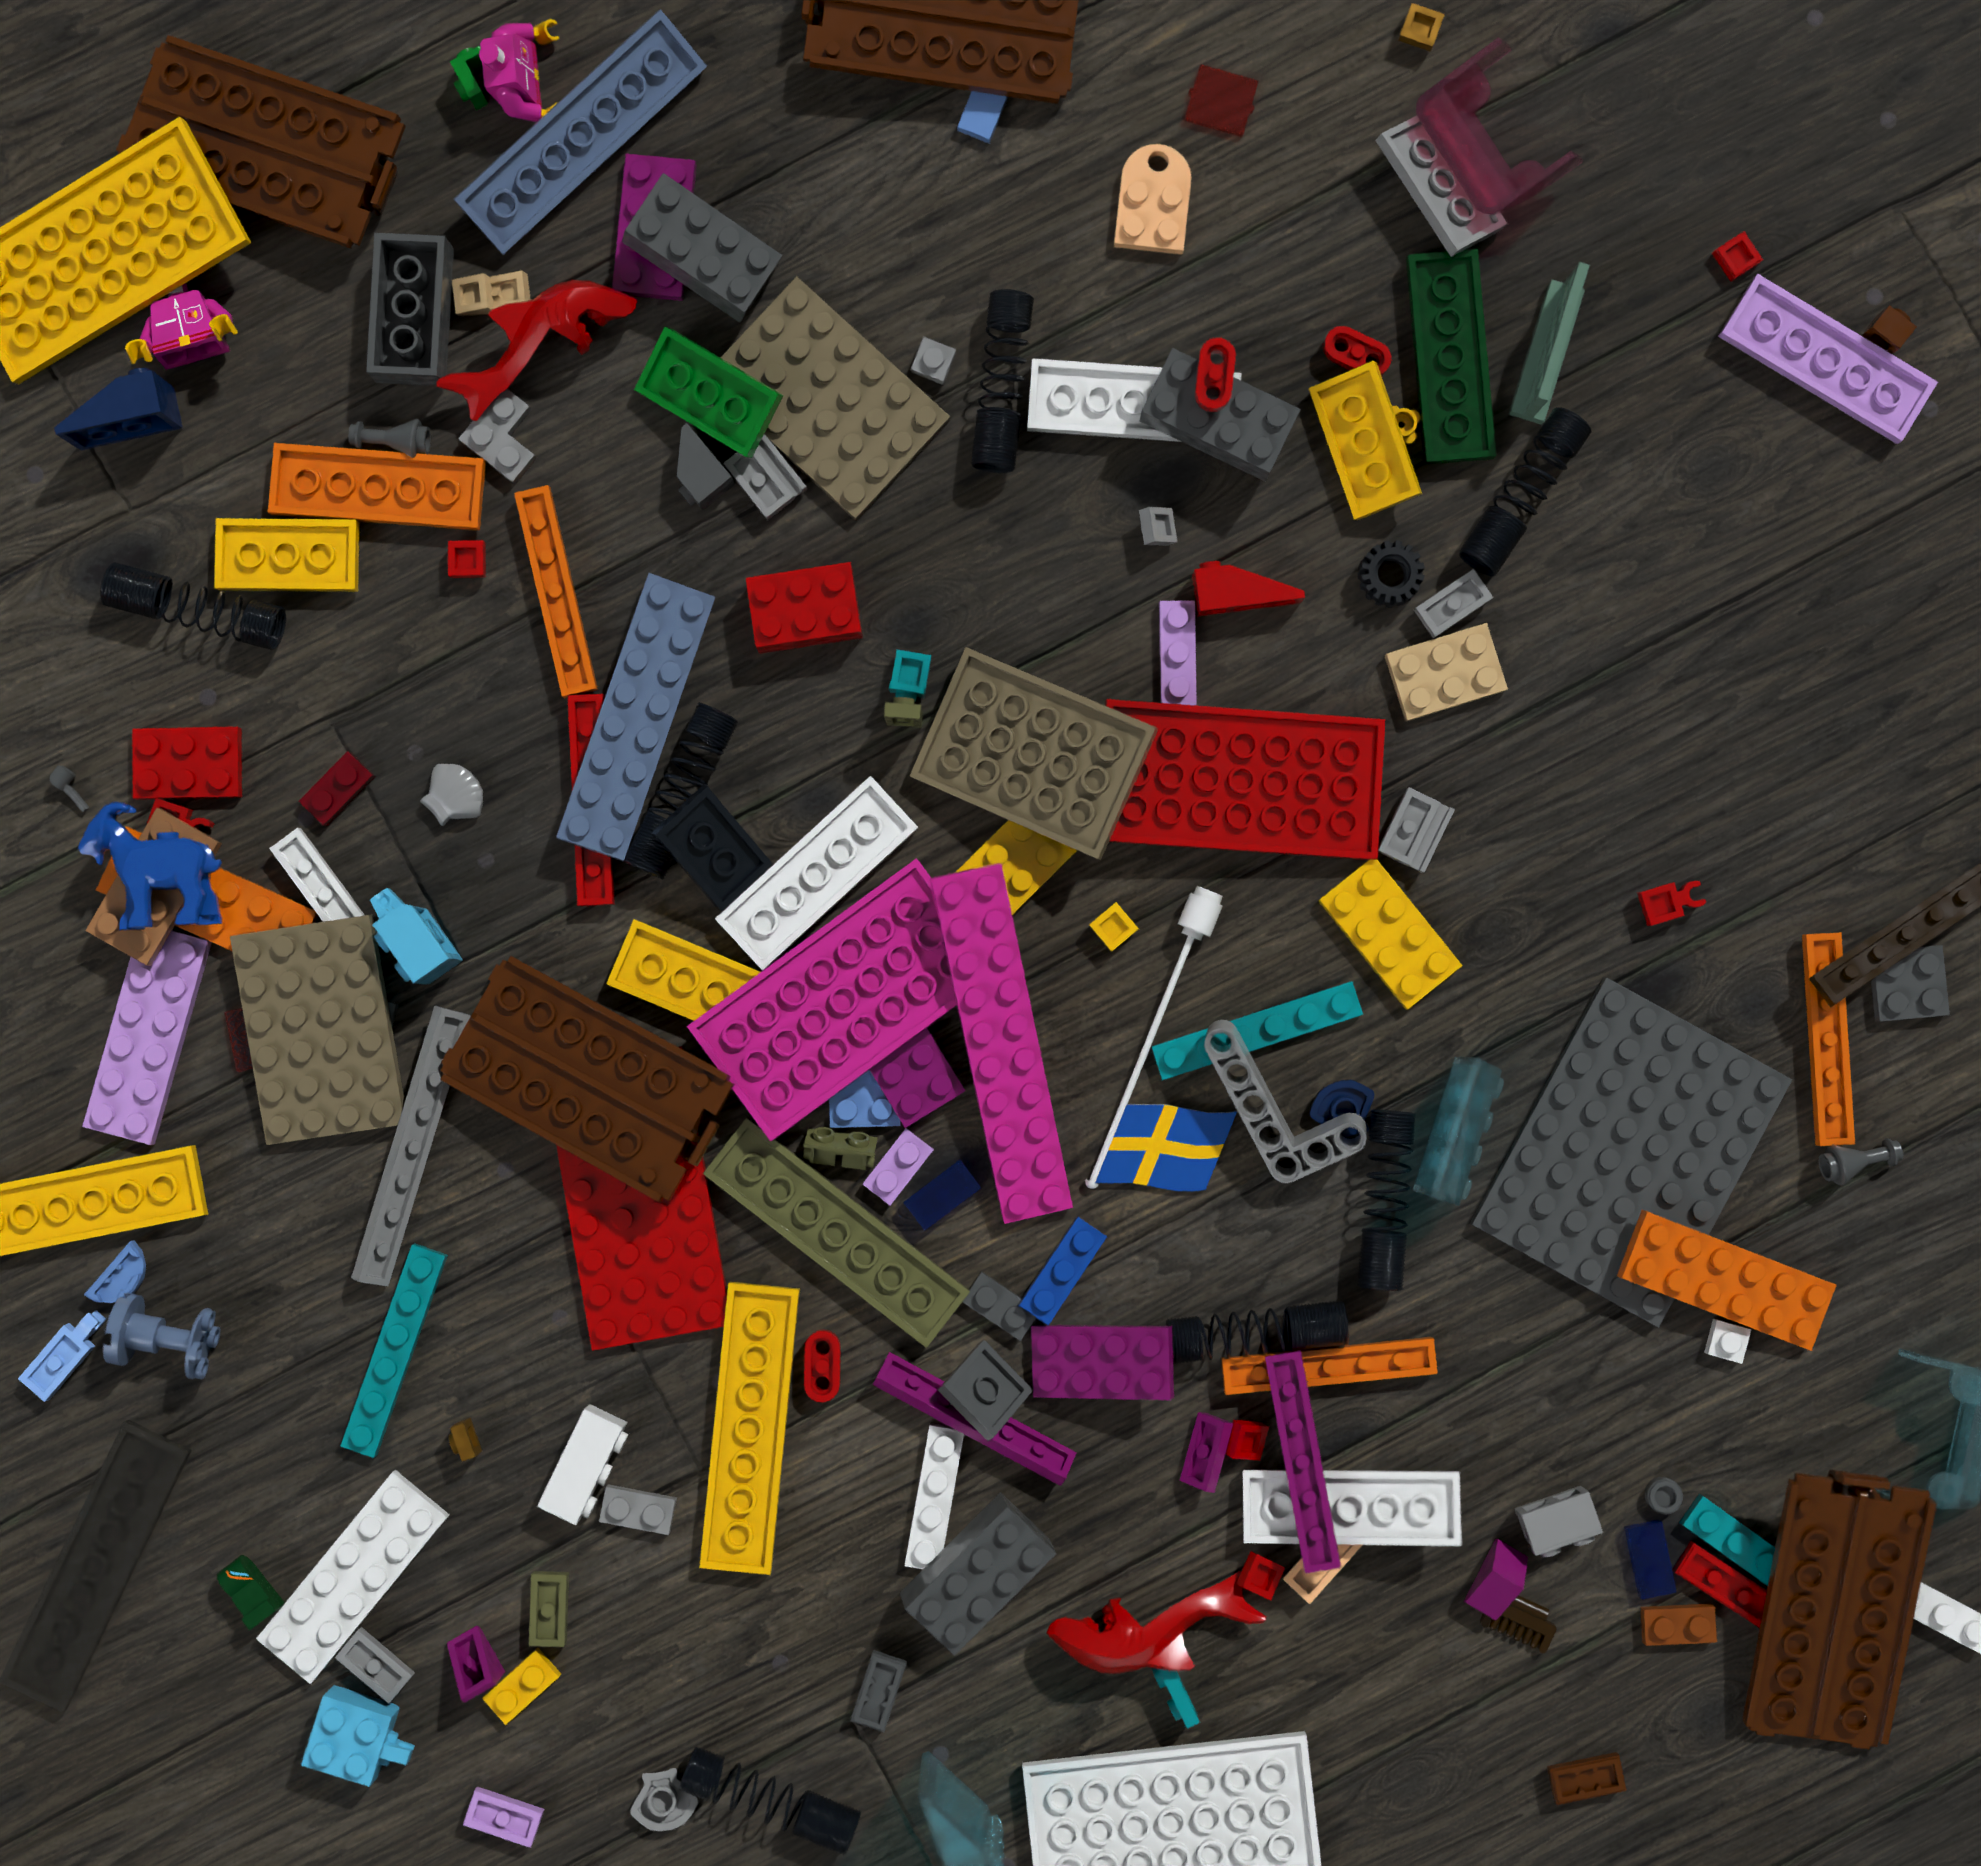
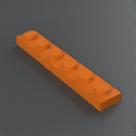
M549 485L516 492L514 495L561 695L563 698H568V695H580L597 691L598 687L551 488Z
M1842 932L1802 935L1815 1146L1855 1144L1846 998L1830 1008L1809 980L1814 974L1843 956Z
M1433 1337L1301 1350L1308 1387L1438 1374ZM1284 1352L1253 1354L1248 1357L1243 1355L1221 1358L1225 1395L1271 1391L1265 1357Z

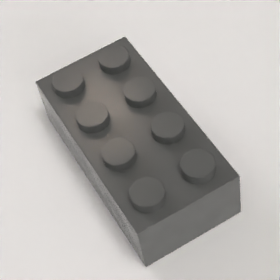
M664 173L625 229L622 243L739 323L743 320L782 258L779 252Z
M374 233L366 372L376 383L436 386L437 380L447 375L454 249L445 236Z
M1172 348L1142 409L1139 421L1266 482L1301 409L1234 377L1232 395L1227 406L1217 412L1205 411L1197 404L1195 399L1198 360ZM1209 389L1206 392L1209 399L1215 400L1219 397V393L1215 389Z
M1000 1492L900 1592V1596L905 1610L955 1656L1057 1553L1050 1539Z

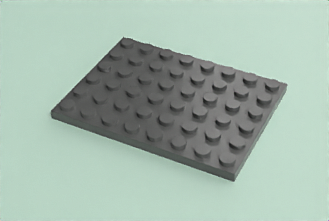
M1604 977L1470 1224L1659 1328L1674 1298L1617 1276L1641 1211L1645 1210L1709 1235L1793 1079L1611 979Z

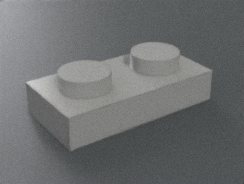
M1472 569L1417 606L1414 612L1434 639L1490 601L1493 596L1476 571Z
M608 1484L605 1488L599 1522L669 1535L677 1497Z
M362 1627L357 1630L335 1657L387 1703H390L415 1674L412 1669Z

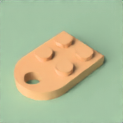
M1151 144L1139 148L1127 159L1121 177L1114 247L1183 255L1191 172L1187 161L1177 150L1166 145ZM1154 156H1161L1167 161L1168 166L1163 171H1154L1148 165L1149 159Z

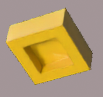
M1117 902L1089 924L1091 929L1111 952L1139 929Z

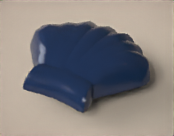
M1354 1080L1333 1082L1323 1087L1317 1093L1310 1107V1116L1318 1123L1323 1124L1342 1114L1356 1113L1365 1121L1374 1100V1091ZM1366 1124V1132H1367V1131H1369V1127H1368V1125ZM1352 1127L1341 1131L1345 1138L1360 1133Z

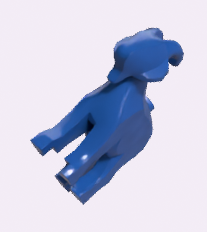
M111 802L103 806L88 824L84 836L79 843L78 850L83 855L94 856L98 865L103 864L104 853L110 850L116 871L126 888V909L120 918L119 930L145 929V927H152L151 893L153 889L168 890L179 888L184 897V906L176 916L175 925L222 924L218 897L213 891L210 882L211 873L217 871L222 862L221 859H215L213 851L208 845L189 838H179L178 832L157 833V840L139 841L116 820L123 813H136V808L122 802Z

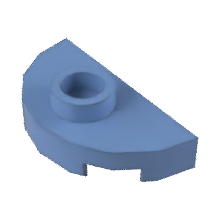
M135 1240L130 1241L84 1296L94 1302L113 1303L119 1297L125 1298L124 1293L133 1294L138 1290L145 1278L146 1261L142 1249Z

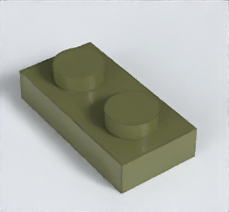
M894 697L893 703L885 702L884 718L886 724L890 726L922 728L923 713L921 705L915 704V699Z
M532 1572L529 1646L565 1647L567 1644L569 1572Z

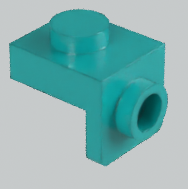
M897 649L892 679L889 684L890 693H896L895 697L913 698L915 702L917 697L925 698L932 656Z

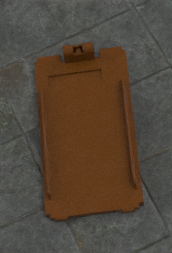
M803 0L802 19L805 20L807 25L803 61L810 62V67L1058 104L1060 97L1066 98L1067 91H1071L1073 72H1070L1078 0ZM815 3H818L819 11H824L823 16L814 14Z
M168 35L166 38L167 43L162 42L160 48L156 47L150 62L152 68L126 135L122 134L116 151L119 152L118 154L176 118L181 117L186 120L233 208L352 249L353 244L360 246L372 214L382 216L390 190L398 174L397 166L393 162L387 160L383 167L378 161L380 155L394 159L406 128L403 123H400L401 118L398 114Z
M512 956L509 957L508 961L502 960L500 966L496 964L488 978L491 982L453 1049L449 1048L441 1061L443 1066L440 1071L444 1074L440 1080L658 1202H662L663 1199L671 1201L688 1170L677 1164L676 1161L678 1157L689 1160L688 1162L694 1166H698L720 1126L702 1114L706 1109L718 1116L735 1085L729 1081L731 1076ZM698 1131L703 1133L702 1137L697 1135Z
M1829 1470L1827 1477L1795 1473L1794 1480L1788 1479L1742 1719L1751 1731H1755L1756 1735L1772 1737L1775 1734L1850 1743L1852 1747L1870 1749V1746L1877 1747L1878 1741L1881 1744L1888 1745L1937 1505L1934 1499L1930 1497L1928 1490L1892 1486L1890 1498L1885 1499L1878 1494L1875 1488L1890 1490L1891 1483L1887 1478L1838 1470Z

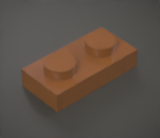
M1711 1603L1640 1607L1642 1643L1646 1646L1717 1643L1715 1606Z

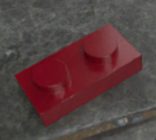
M347 751L298 802L323 826L327 827L376 776L351 752Z

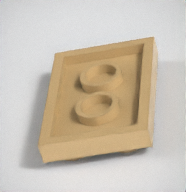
M1487 623L1385 655L1405 722L1508 690Z

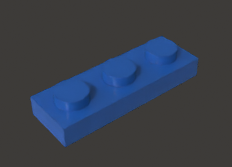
M1076 1217L1018 1306L1049 1326L1107 1236L1081 1218Z

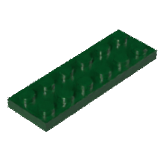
M1478 249L1464 250L1452 257L1448 252L1410 254L1406 258L1424 465L1494 459L1496 457Z

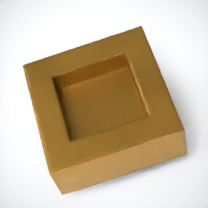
M1412 3L1398 41L1431 52L1445 14Z
M471 1418L457 1422L450 1427L452 1432L449 1434L450 1446L454 1454L460 1455L461 1461L476 1457L482 1452Z

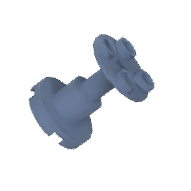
M124 1293L125 1298L119 1297L110 1313L105 1333L112 1334L111 1345L104 1344L103 1355L106 1363L124 1366L131 1360L136 1350L156 1354L162 1347L186 1352L185 1374L188 1379L205 1378L209 1366V1359L207 1357L210 1347L215 1348L220 1338V1327L214 1326L215 1311L210 1308L202 1309L190 1331L166 1326L164 1318L145 1315V1302L141 1295Z

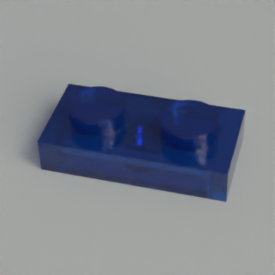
M959 1159L903 1203L925 1231L977 1192L981 1186L961 1159Z
M1660 1520L1624 1526L1638 1596L1641 1599L1677 1593L1663 1523Z

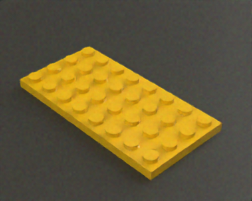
M181 117L176 118L0 227V361L13 383L20 384L149 306L154 301H157L251 244L247 233L186 120Z

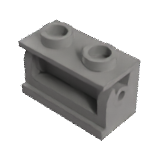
M1582 1486L1514 1508L1527 1544L1530 1543L1527 1547L1535 1556L1540 1555L1543 1558L1554 1556L1561 1552L1560 1547L1572 1543L1575 1546L1585 1545L1593 1542L1595 1535L1603 1533L1590 1493Z

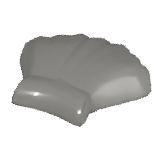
M437 764L432 770L429 794L425 795L420 802L434 814L440 825L444 826L449 819L479 817L483 805V790L475 776L461 765Z
M672 1768L659 1773L642 1774L645 1785L632 1805L631 1815L641 1825L652 1831L673 1830L684 1825L697 1807L698 1799L692 1794L689 1795V1793L686 1794L682 1790L679 1791L681 1782L677 1780V1769Z

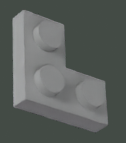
M508 389L503 391L487 407L477 422L472 421L458 438L465 446L483 458L514 485L537 459L533 453L511 437L512 433L532 409Z

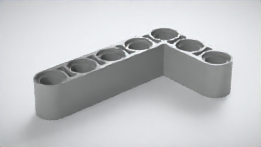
M1217 1020L1209 1026L1205 1038L1206 1052L1275 1180L1281 1183L1294 1182L1363 1149L1366 1144V1124L1363 1118L1356 1113L1342 1114L1294 1137L1236 1026L1228 1020ZM1224 1033L1229 1036L1231 1043L1219 1046L1215 1044L1212 1037L1215 1034ZM1234 1064H1240L1246 1068L1247 1073L1244 1076L1237 1077L1232 1075L1228 1068ZM1256 1095L1263 1100V1104L1259 1107H1251L1247 1105L1245 1098ZM1273 1126L1277 1128L1279 1135L1269 1138L1262 1134L1261 1129ZM1352 1127L1357 1129L1360 1134L1354 1139H1347L1343 1137L1341 1131ZM1321 1142L1328 1149L1324 1153L1318 1154L1312 1152L1309 1146L1312 1143ZM1282 1157H1290L1296 1164L1291 1168H1283L1277 1163V1160Z

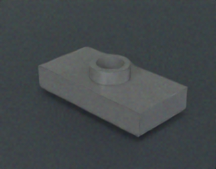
M873 1650L852 1713L851 1722L885 1732L907 1664L906 1660Z

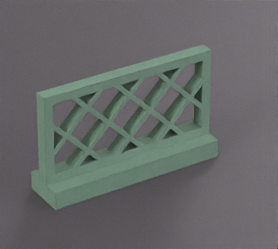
M1579 262L1564 283L1556 280L1549 282L1509 415L1541 425L1545 422L1585 292L1583 285L1590 265Z

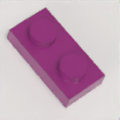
M1198 1412L1180 1481L1205 1492L1215 1493L1233 1423L1208 1413Z

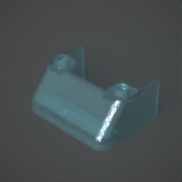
M1900 1348L1899 1356L1919 1363L1951 1370L1948 1382L1949 1390L1961 1402L1946 1472L1934 1474L1928 1480L1925 1490L1930 1492V1497L1937 1503L1936 1508L1972 1509L1981 1501V1367ZM1891 1484L1890 1490L1875 1489L1890 1497L1892 1486L1897 1485Z

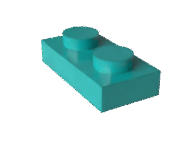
M1151 1668L1160 1689L1167 1686L1172 1699L1168 1700L1167 1703L1175 1720L1183 1719L1187 1729L1200 1723L1198 1714L1178 1672Z

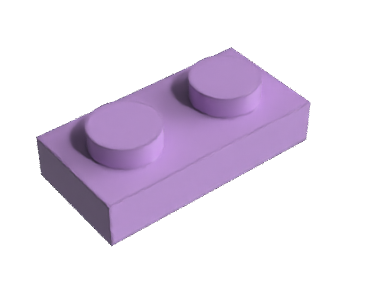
M905 1128L864 1181L863 1185L891 1206L934 1149L909 1129Z
M477 1787L473 1793L463 1825L531 1848L544 1809Z

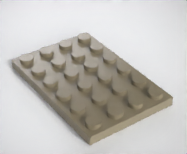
M797 276L721 357L723 360L784 395L764 434L784 456L856 521L951 420L950 416Z
M965 647L910 777L1101 860L1158 729Z
M373 914L230 936L266 1145L397 1126L405 1100L379 948L374 937L376 931L372 925L374 924Z

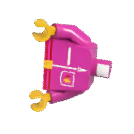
M548 19L537 24L535 27L531 23L504 24L492 32L491 38L481 40L479 57L482 61L484 86L508 116L537 122L557 104L554 103L546 110L541 109L536 44L532 42L535 38L539 44L547 45L560 38L559 36L553 37L548 33L547 28L557 25V22L553 19Z
M185 283L168 293V298L154 301L151 304V316L147 318L140 338L128 342L125 346L131 364H135L140 358H144L146 362H151L153 360L151 354L153 353L162 366L168 370L230 352L224 335L230 332L235 335L238 331L233 325L232 315L214 299H205L199 290L188 292V287Z

